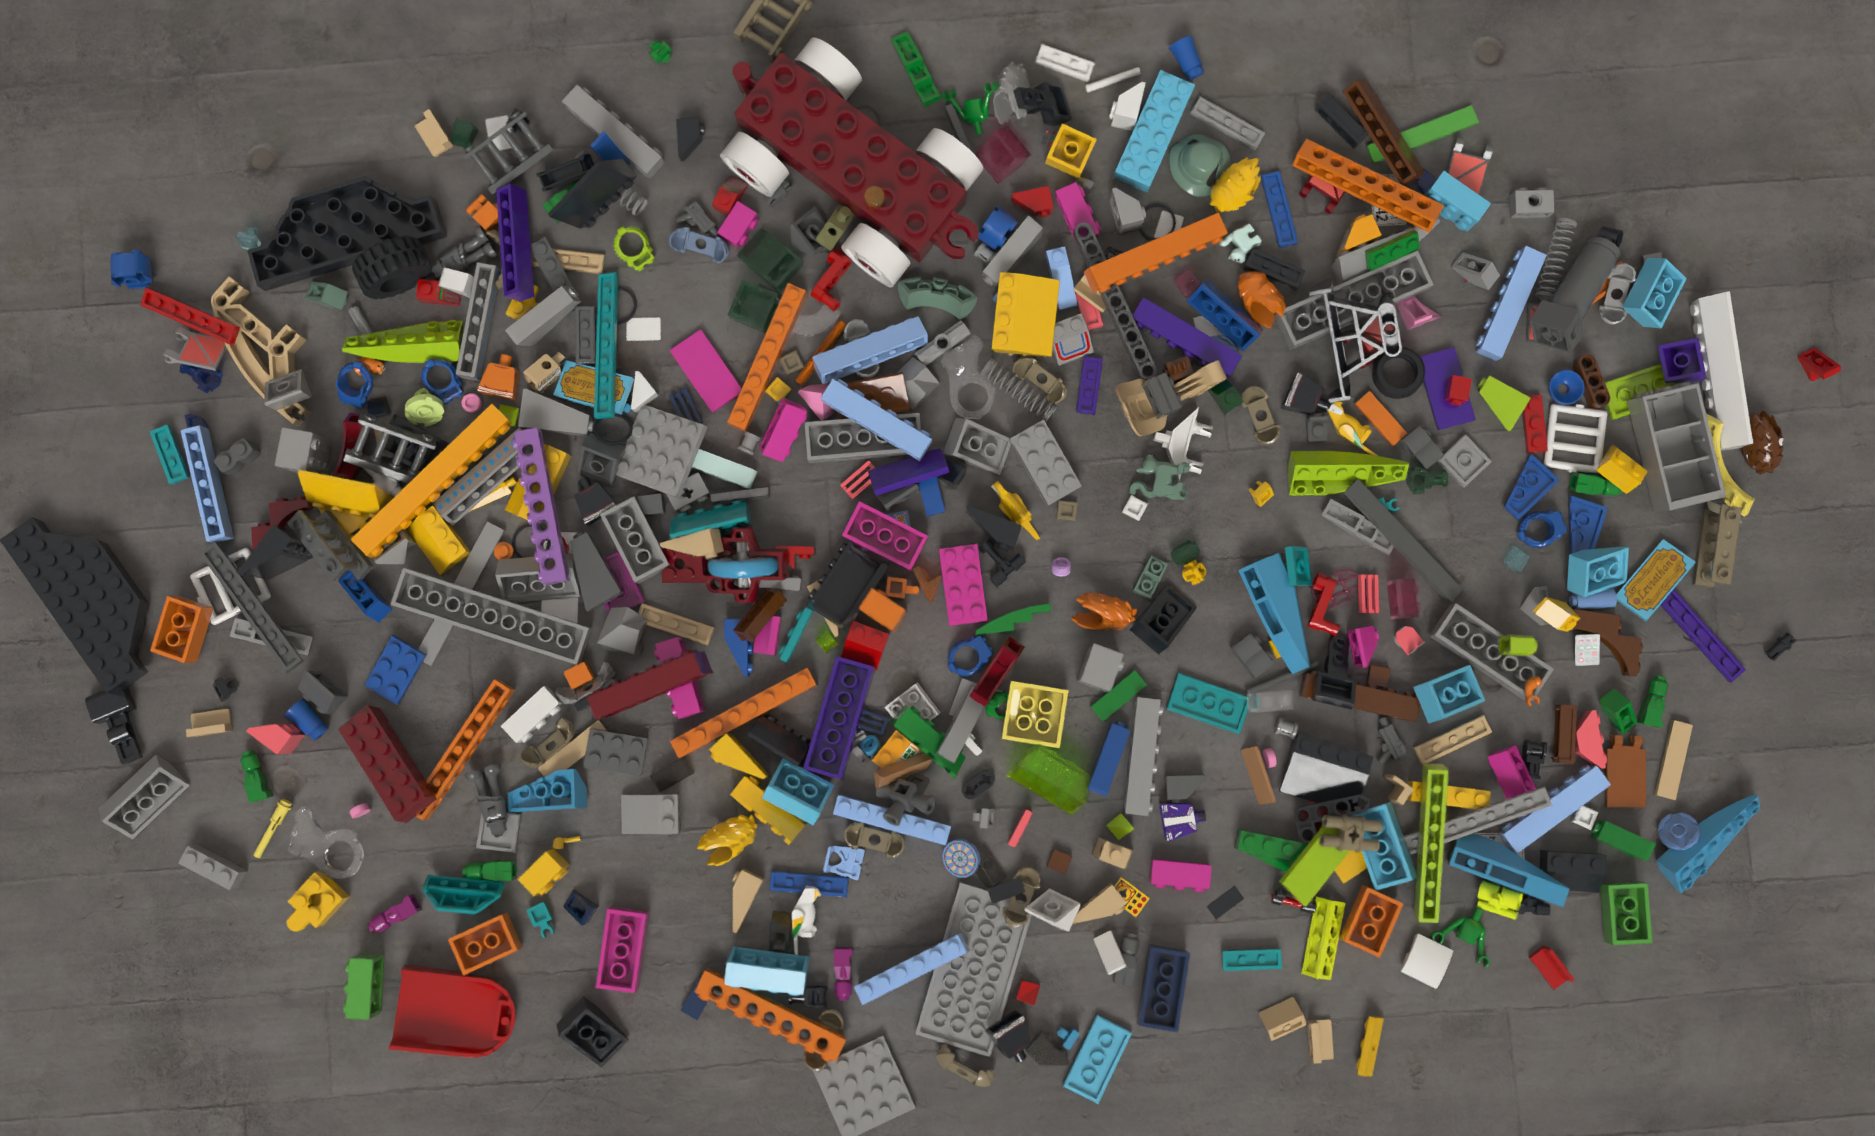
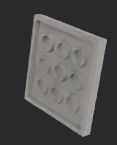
M643 405L633 425L632 435L625 445V453L618 466L616 476L680 498L708 427Z
M884 1035L840 1054L836 1062L832 1060L821 1070H813L842 1136H857L916 1108Z

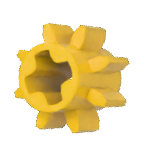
M1193 560L1184 564L1185 568L1182 571V575L1185 581L1195 585L1205 580L1206 568L1202 563L1197 564V561Z

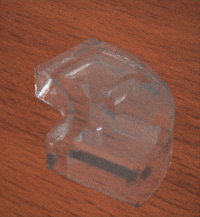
M823 305L821 310L814 315H799L792 334L814 336L827 331L837 322L842 313L838 310L833 312L828 306Z

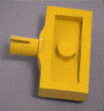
M534 285V297L521 302L512 299L506 315L519 320L538 305L536 303V296L539 287Z

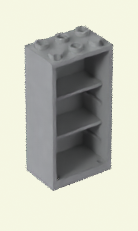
M1686 382L1633 395L1634 399L1628 400L1627 403L1642 465L1648 471L1645 478L1653 511H1669L1726 497L1699 383L1691 385V382Z

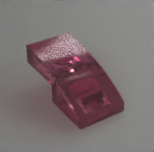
M1187 269L1174 281V284L1188 299L1201 285V281Z

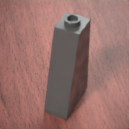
M582 531L573 536L574 539L570 541L585 609L588 612H592L624 592L591 534Z

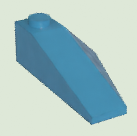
M576 769L556 770L550 775L541 777L535 782L508 793V813L588 808L587 788Z

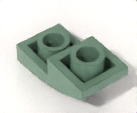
M1151 555L1132 592L1150 600L1168 564Z

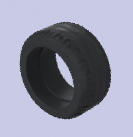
M1402 347L1400 354L1395 357H1390L1383 352L1373 367L1372 377L1374 385L1380 393L1389 398L1403 399L1411 396L1424 381L1425 366L1423 360L1415 351ZM1401 358L1412 365L1415 377L1408 387L1395 388L1385 381L1382 369L1388 360Z

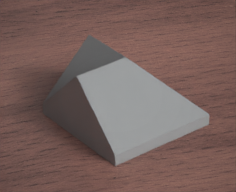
M914 357L897 372H903L909 407L912 410L940 384L929 369Z
M402 529L392 543H387L379 556L373 557L376 564H405L407 550L416 544L406 529Z
M628 607L611 608L597 644L634 655L648 620Z

